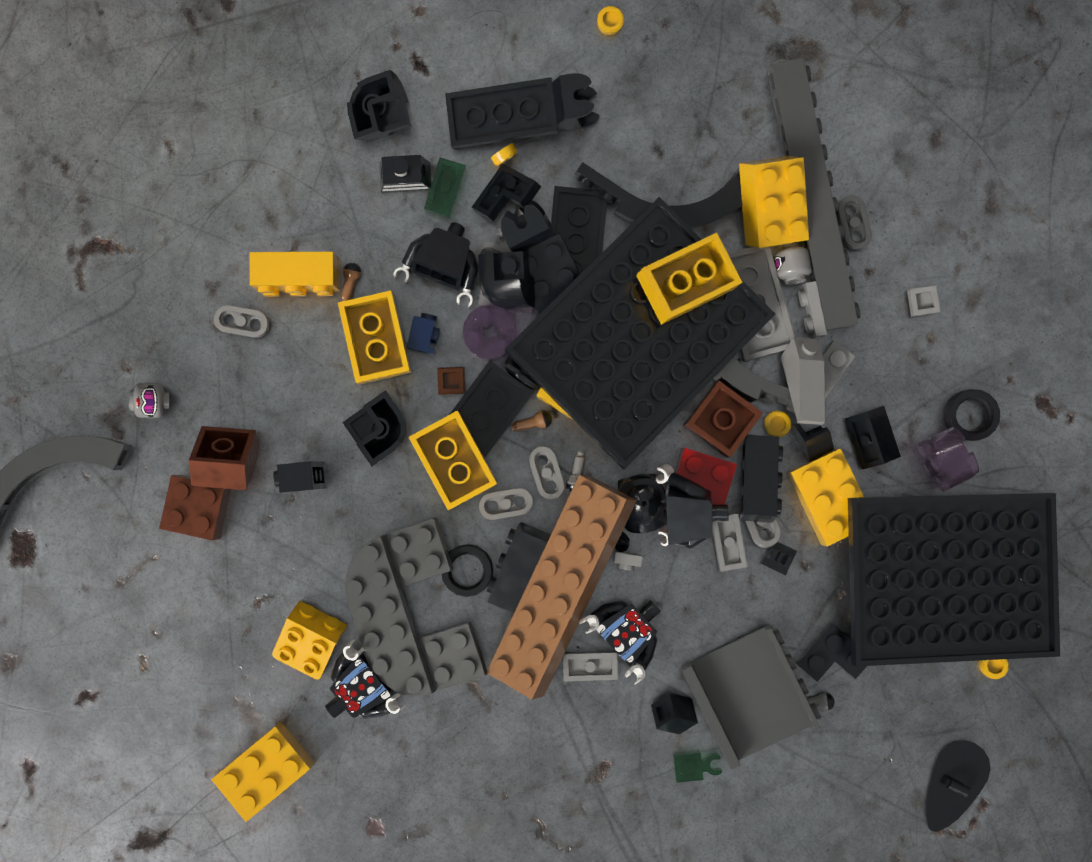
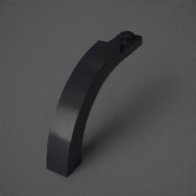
M583 162L575 172V175L579 177L577 181L588 189H591L593 186L601 190L600 196L611 204H614L615 201L619 203L614 213L633 223L652 204L630 194ZM739 168L732 178L712 196L699 202L669 207L691 229L710 224L729 215L742 206Z

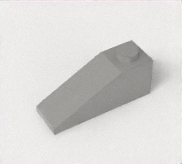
M793 337L781 355V361L797 423L823 425L825 423L824 358L819 340Z

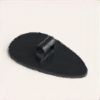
M967 740L953 741L946 745L938 754L932 769L925 800V817L930 830L939 832L958 820L974 802L988 781L991 770L990 761L985 751L976 743Z

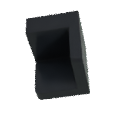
M799 423L793 424L797 442L809 461L834 450L831 433L827 427L822 428L820 425L805 432Z
M668 693L651 704L657 730L681 734L698 723L693 700L689 697Z

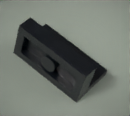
M884 406L845 418L862 470L882 465L901 457Z

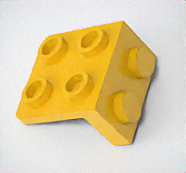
M299 600L286 619L272 655L275 659L314 679H320L335 646L346 630L347 624Z

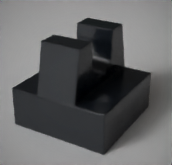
M777 542L774 546L766 549L760 564L786 576L797 551Z

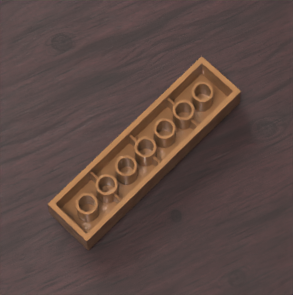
M578 476L486 673L531 700L545 695L579 624V620L591 599L637 502L636 499L592 476Z

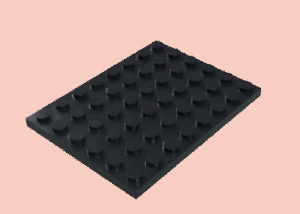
M660 197L504 349L623 470L775 315L742 280L743 283L734 290L661 325L636 275L643 267L702 239Z
M1056 493L848 498L851 659L853 666L1060 657Z

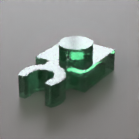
M700 751L674 753L673 761L676 783L704 780L703 772H708L711 775H720L722 773L721 768L710 767V763L713 760L721 759L718 753H710L705 758H701Z

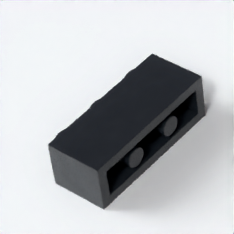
M747 435L742 442L740 521L773 523L777 515H781L782 499L778 498V488L782 487L783 474L778 472V462H782L783 446H779V437Z
M308 461L278 464L277 471L273 472L274 485L276 488L279 487V493L326 489L324 462Z
M522 522L519 523L516 530L511 528L505 542L510 545L507 554L502 552L496 568L500 569L498 577L492 576L486 592L491 593L488 603L512 613L515 612L550 537L549 533Z

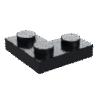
M502 163L472 208L477 213L494 222L509 200L525 208V205L530 204L542 186L535 180Z
M831 622L795 662L817 682L834 662L856 679L867 666L856 667L852 665L851 639Z

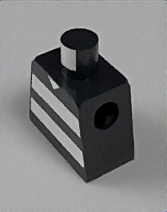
M421 155L381 157L379 164L381 193L432 190L431 165Z

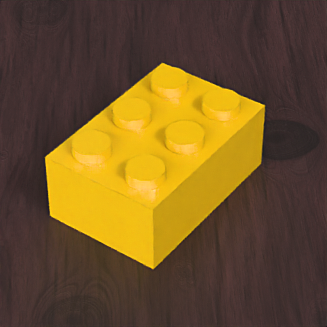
M783 156L739 163L745 245L764 248L809 240L804 157Z
M717 233L643 267L636 275L661 325L734 290L743 283Z
M249 252L250 286L258 290V293H263V296L276 297L279 296V292L290 293V296H306V292L317 293V296H333L334 292L341 291V259L334 252Z
M391 290L338 302L354 378L357 384L361 385L412 373L395 294Z
M458 410L409 436L447 510L498 484Z
M841 448L834 449L819 458L787 471L788 478L821 545L828 547L848 537V498L864 497Z
M280 721L211 780L244 821L247 822L309 771L315 762L282 721Z

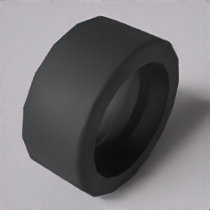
M975 389L965 390L956 393L949 399L944 409V421L947 429L955 437L961 440L978 441L989 437L996 430L1000 422V409L997 401L989 393ZM969 399L980 401L987 410L985 425L976 431L963 429L958 424L956 418L959 405Z
M470 544L458 546L448 552L452 564L461 555H474L483 565V575L478 583L466 587L458 584L452 577V572L449 571L441 574L446 587L454 594L464 597L474 596L485 590L493 575L492 560L487 552L478 546Z

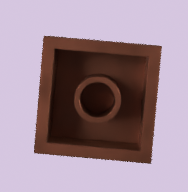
M717 381L683 426L726 458H729L763 413L721 381Z
M201 426L189 458L191 486L247 490L258 457L256 430Z
M171 475L159 529L212 541L220 539L231 489L191 486L190 477Z

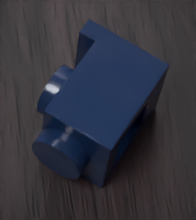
M421 313V317H413L406 348L435 356L436 350L431 347L432 343L437 344L440 334V328H436L437 316Z

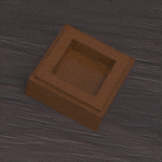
M465 367L437 368L438 395L466 393Z

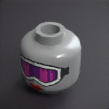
M788 243L783 245V250L776 253L775 264L779 279L785 281V284L788 285L807 281V277L812 273V263L807 248L799 247V243Z
M137 383L134 390L130 389L129 409L134 411L138 418H160L164 413V409L170 408V393L164 392V388L160 383Z

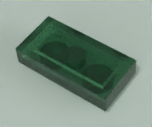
M439 158L424 207L425 211L451 218L466 165Z

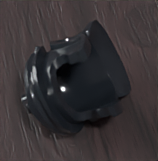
M637 474L626 480L624 478L618 480V490L637 500L625 525V529L629 532L648 533L661 528L665 524L666 492L662 484L656 482V474ZM642 501L646 502L645 506H642Z

